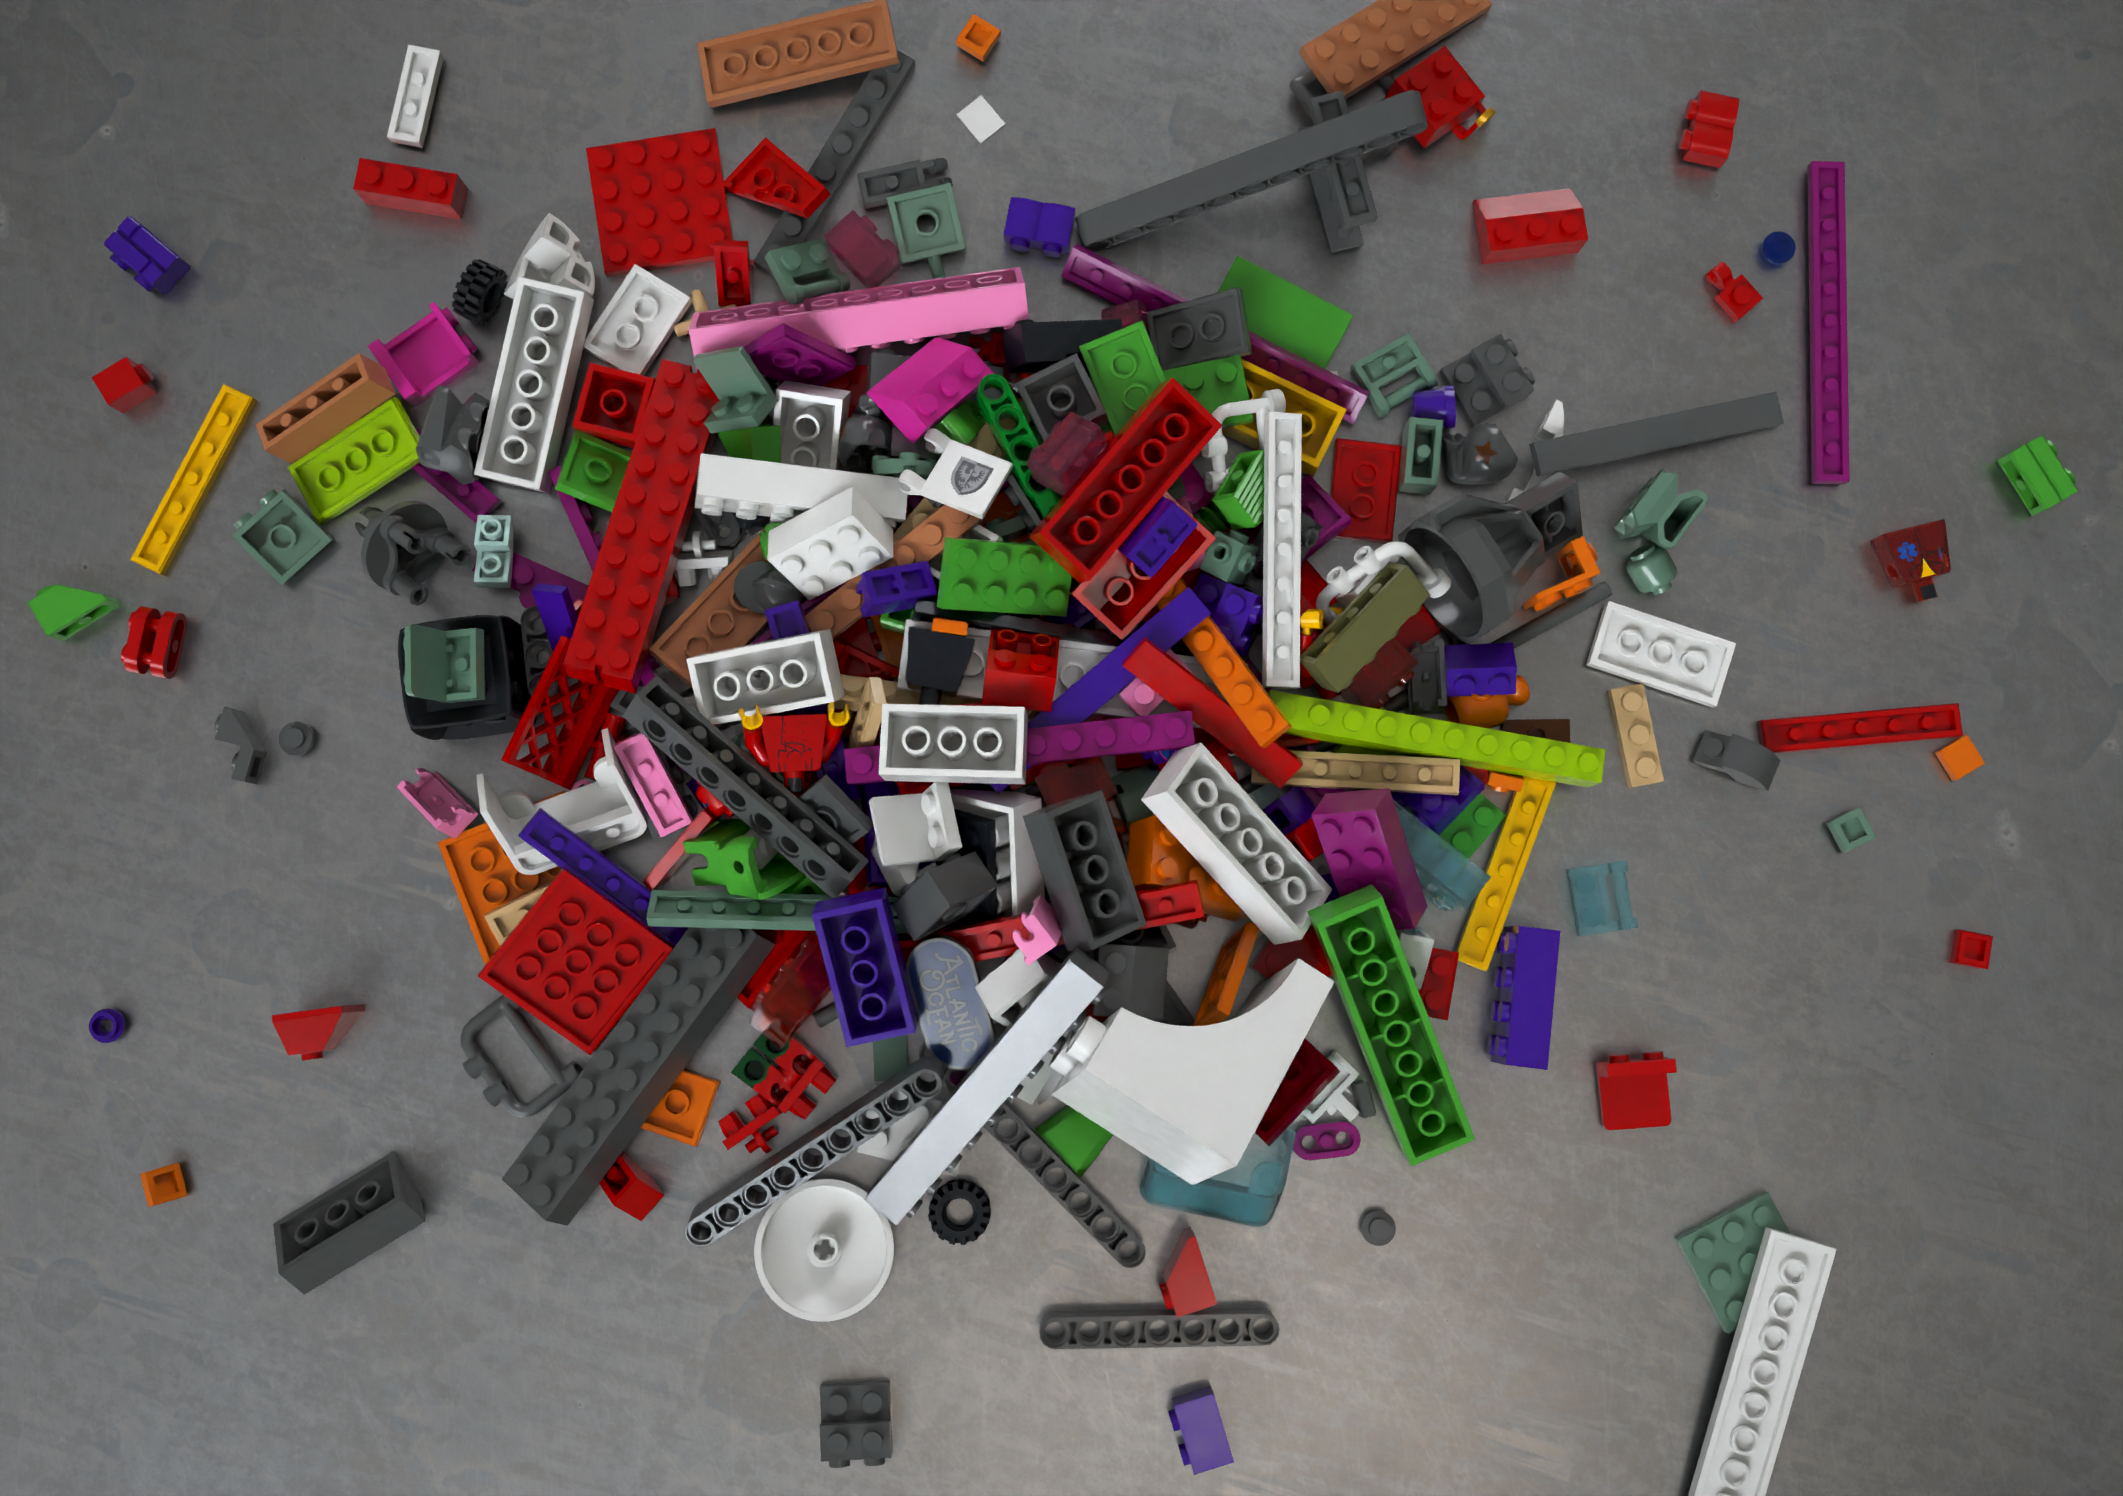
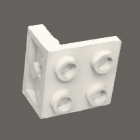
M934 782L923 793L880 796L872 797L869 800L880 860L883 866L943 861L962 848L948 782Z

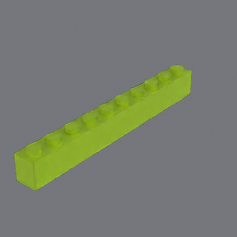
M1274 690L1267 692L1292 725L1290 729L1283 733L1286 735L1411 757L1460 759V765L1587 788L1602 783L1606 749Z

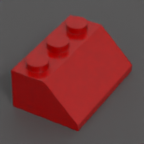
M1570 188L1473 200L1482 264L1578 253L1588 241L1583 206Z

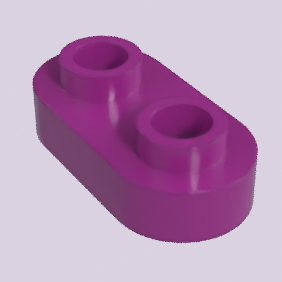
M1347 1121L1303 1125L1298 1127L1291 1137V1146L1295 1154L1308 1161L1352 1155L1357 1151L1361 1142L1358 1129ZM1339 1132L1347 1134V1141L1344 1144L1336 1142V1135ZM1305 1136L1313 1137L1314 1143L1312 1147H1303L1302 1140Z

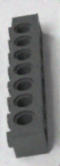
M655 676L635 695L622 716L832 899L837 898L869 862L865 856L658 676Z

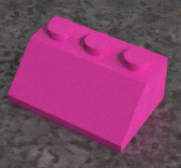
M935 337L868 390L867 395L903 435L914 444L929 429L934 428L955 408L957 409L974 395L979 389V383L982 378L993 374V372L971 347Z

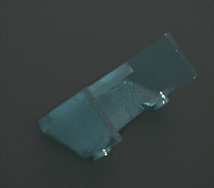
M1287 1127L1281 1134L1276 1163L1263 1162L1257 1165L1252 1171L1249 1187L1210 1178L1191 1185L1145 1155L1139 1183L1140 1194L1147 1203L1154 1206L1252 1227H1263L1272 1220L1284 1191L1296 1132Z

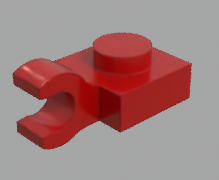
M1723 261L1705 275L1708 281L1720 291L1713 299L1734 322H1737L1763 299L1742 274L1734 280L1730 268Z

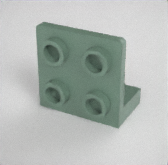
M742 346L701 353L693 358L694 364L720 400L712 407V413L704 422L711 434L758 427L779 401L753 363L750 355Z

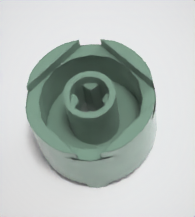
M1145 763L1108 778L1109 784L1116 786V788L1111 790L1124 825L1155 815L1141 799L1159 775L1160 771L1158 768L1154 769L1153 766L1149 767Z

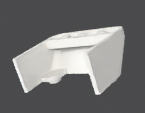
M608 728L601 730L606 756L594 764L593 773L596 782L533 804L530 797L521 791H508L496 795L484 774L476 775L480 813L518 872L525 875H535L558 867V865L518 837V834L539 808L545 810L598 851L635 839L645 832L647 827L645 817L628 774L613 748L616 742Z

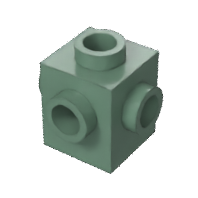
M1232 528L1229 533L1216 531L1214 536L1217 539L1206 549L1200 569L1225 582L1242 585L1246 575L1255 565V555L1259 547L1249 543L1250 536Z

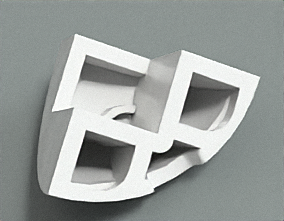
M549 213L538 226L510 276L504 295L514 299L518 278L523 277L582 291L590 297L593 296L595 289L593 266L590 261H584L578 250L580 241L577 236L557 217Z

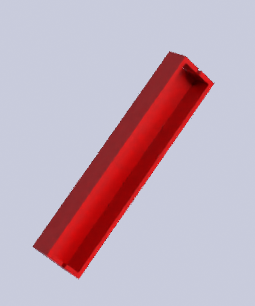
M666 359L661 361L565 655L563 665L570 678L599 685L601 679L597 669L599 667L602 668L601 675L606 687L635 694L637 692L649 648L653 641L694 510L701 453L711 454L717 433L711 434L704 422L712 413V407L720 400L699 369L697 373H693L692 366Z

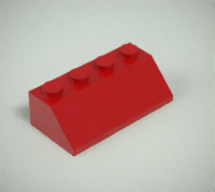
M1167 491L1163 496L1173 501L1198 526L1152 578L1149 577L1117 549L1090 581L1078 582L1070 591L1077 600L1122 641L1217 539Z

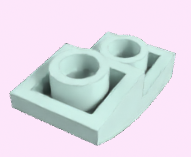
M478 515L474 546L477 550L474 583L477 587L511 588L513 518L511 515Z

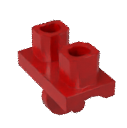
M758 1093L745 1102L755 1118L747 1125L743 1123L735 1110L718 1121L726 1137L722 1142L727 1150L751 1134L754 1139L745 1144L749 1153H752L759 1147L766 1154L773 1150L770 1140L779 1134L778 1130L774 1125L765 1131L761 1127L783 1112Z

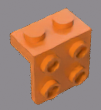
M1584 536L1571 541L1555 554L1567 580L1532 596L1523 603L1525 610L1534 607L1536 612L1562 599V594L1568 599L1593 585L1591 579L1601 572L1596 564L1598 560L1597 553L1591 543H1586Z

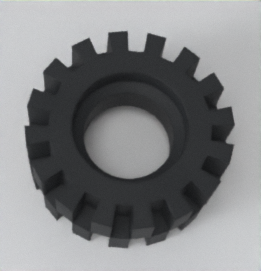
M475 259L472 261V265L469 264L466 267L467 272H462L460 276L462 279L455 286L457 291L453 293L452 298L455 300L452 302V307H454L453 311L456 314L478 325H485V322L488 323L491 320V315L495 316L497 313V306L500 307L502 304L500 300L502 297H505L504 289L508 284L506 281L508 276L504 270L484 260Z
M965 1179L951 1180L938 1188L930 1202L928 1218L932 1225L931 1228L934 1232H937L941 1240L945 1239L949 1241V1244L961 1243V1245H965L969 1241L973 1242L985 1232L991 1216L990 1201L982 1187L979 1188L975 1182H967ZM954 1199H965L972 1205L973 1217L964 1225H956L947 1217V1206Z

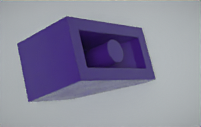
M1294 786L1263 808L1262 811L1286 836L1311 818V814L1316 808L1302 788Z

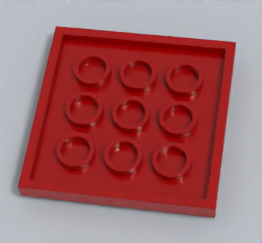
M715 128L586 148L603 267L607 277L628 274L634 264L646 271L714 261L713 245L715 240H734L727 194L723 186L724 174L718 135Z
M563 868L480 970L478 977L581 1050L591 1055L635 1001L675 946Z

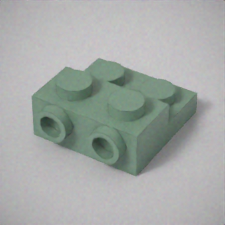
M273 489L259 501L263 506L262 509L254 516L248 511L233 524L238 530L231 536L283 585L331 542L333 538L309 516L310 513L285 489L279 493Z

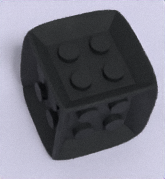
M474 615L417 624L443 631L469 628L484 630L485 700L453 703L412 697L406 694L403 681L405 673V650L403 647L405 628L400 630L398 658L402 696L406 717L413 733L430 740H456L515 732L531 699L527 687L521 625L517 621L504 615Z

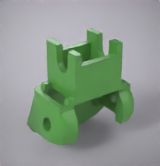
M720 819L697 839H686L683 841L686 853L702 854L708 860V866L695 867L691 870L695 886L726 885L731 895L762 900L782 892L805 874L779 852L763 869H758L753 852L758 847L757 839L745 836L751 828L741 819Z

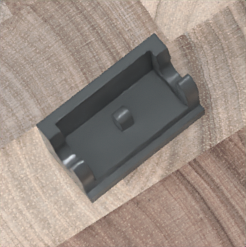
M1433 640L1429 645H1420V641L1413 642L1409 648L1405 649L1408 714H1442L1447 707L1444 640Z

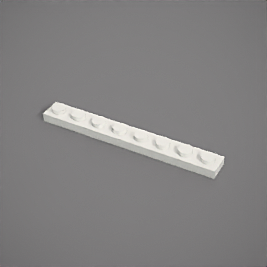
M1270 411L1265 414L1262 686L1263 688L1297 689L1300 688L1302 414Z

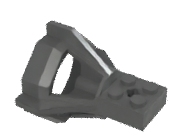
M1559 471L1506 503L1461 493L1419 517L1398 535L1399 542H1405L1413 547L1432 569H1442L1451 579V586L1445 594L1438 598H1431L1429 596L1422 603L1437 626L1448 632L1450 645L1470 644L1508 620L1516 609L1515 596L1535 570L1545 562V558L1565 547L1571 541L1583 536L1578 481ZM1454 549L1462 559L1479 592V595L1474 600H1471L1457 584L1447 567L1442 552ZM1401 556V558L1406 562L1405 565H1407L1411 569L1415 576L1418 575V573Z

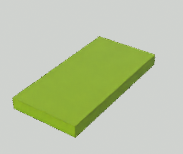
M392 397L287 468L317 523L325 525L420 463L416 452L420 436L400 400Z

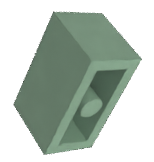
M1410 417L1403 426L1398 482L1399 492L1430 495L1438 486L1443 420Z

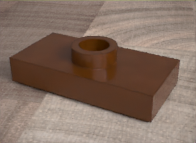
M1570 719L1505 720L1500 724L1501 731L1570 743Z

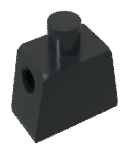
M909 627L907 685L910 689L921 691L919 705H940L941 695L956 697L974 650L975 639Z

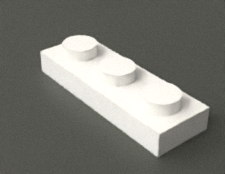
M408 44L387 138L391 142L423 148L444 58L440 50Z

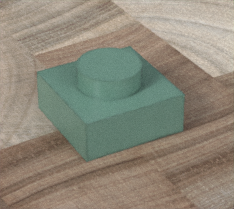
M1861 807L1855 808L1826 823L1842 853L1849 852L1876 838Z

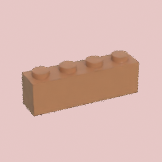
M358 353L255 425L264 450L293 464L395 395L386 368Z

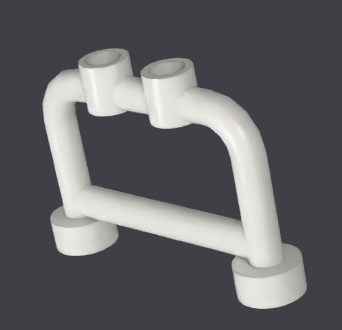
M1280 389L1267 390L1263 392L1262 397L1259 399L1223 404L1212 412V416L1222 424L1224 419L1230 416L1256 413L1259 449L1264 450L1265 414L1269 411L1285 413L1286 400ZM1222 427L1201 450L1204 458L1212 459L1213 471L1206 472L1204 476V484L1208 492H1218L1217 489L1221 487L1220 484L1224 482L1223 479L1229 473L1226 469L1225 461L1228 445L1226 438L1222 435Z
M1388 542L1375 551L1370 546H1364L1354 555L1356 565L1348 571H1345L1341 566H1337L1328 573L1326 580L1329 585L1319 593L1316 599V609L1323 610V621L1329 626L1338 617L1329 607L1330 601L1338 594L1345 595L1353 589L1355 582L1365 574L1371 575L1376 573L1381 568L1383 561L1392 555L1402 556L1418 573L1416 577L1429 592L1431 598H1438L1445 594L1451 586V579L1442 569H1432L1415 549L1405 542Z

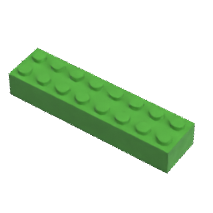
M1371 884L1307 911L1399 1147L1410 1165L1414 1166L1475 1140L1382 895Z

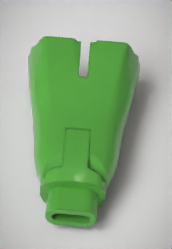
M1068 1105L1035 1128L1037 1133L1080 1178L1113 1136L1112 1133Z

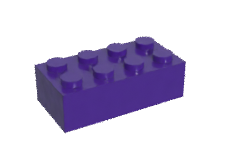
M886 887L817 902L812 912V917L846 1047L915 1033L918 1016L906 975V966Z
M1525 926L1504 927L1503 933L1500 934L1497 942V952L1501 953L1500 967L1496 966L1493 978L1494 986L1498 987L1497 1001H1492L1490 1009L1491 1021H1495L1494 1033L1489 1035L1487 1041V1054L1491 1055V1062L1548 1070L1561 931Z

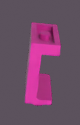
M435 302L429 305L432 310L430 314L388 343L384 344L377 339L367 346L379 364L386 368L389 378L404 399L414 408L433 396L438 385L446 387L480 363L473 354L478 350L466 333L461 336L456 330L455 326L459 322L448 307L442 310Z

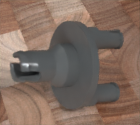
M401 502L384 512L376 507H367L359 512L369 520L367 527L359 522L355 523L356 530L360 536L364 537L361 561L366 575L378 586L390 591L394 595H401L412 605L419 606L428 598V589L424 585L422 586L421 583L435 572L444 556L458 566L467 563L471 557V554L467 553L471 549L455 539L453 533L447 529L442 515L436 509L423 502Z

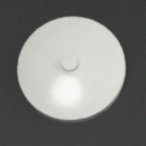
M811 1180L804 1182L772 1203L766 1211L755 1238V1266L760 1282L767 1294L786 1312L809 1321H836L847 1318L865 1308L882 1290L893 1263V1233L888 1218L864 1200L868 1193L863 1189L841 1180Z

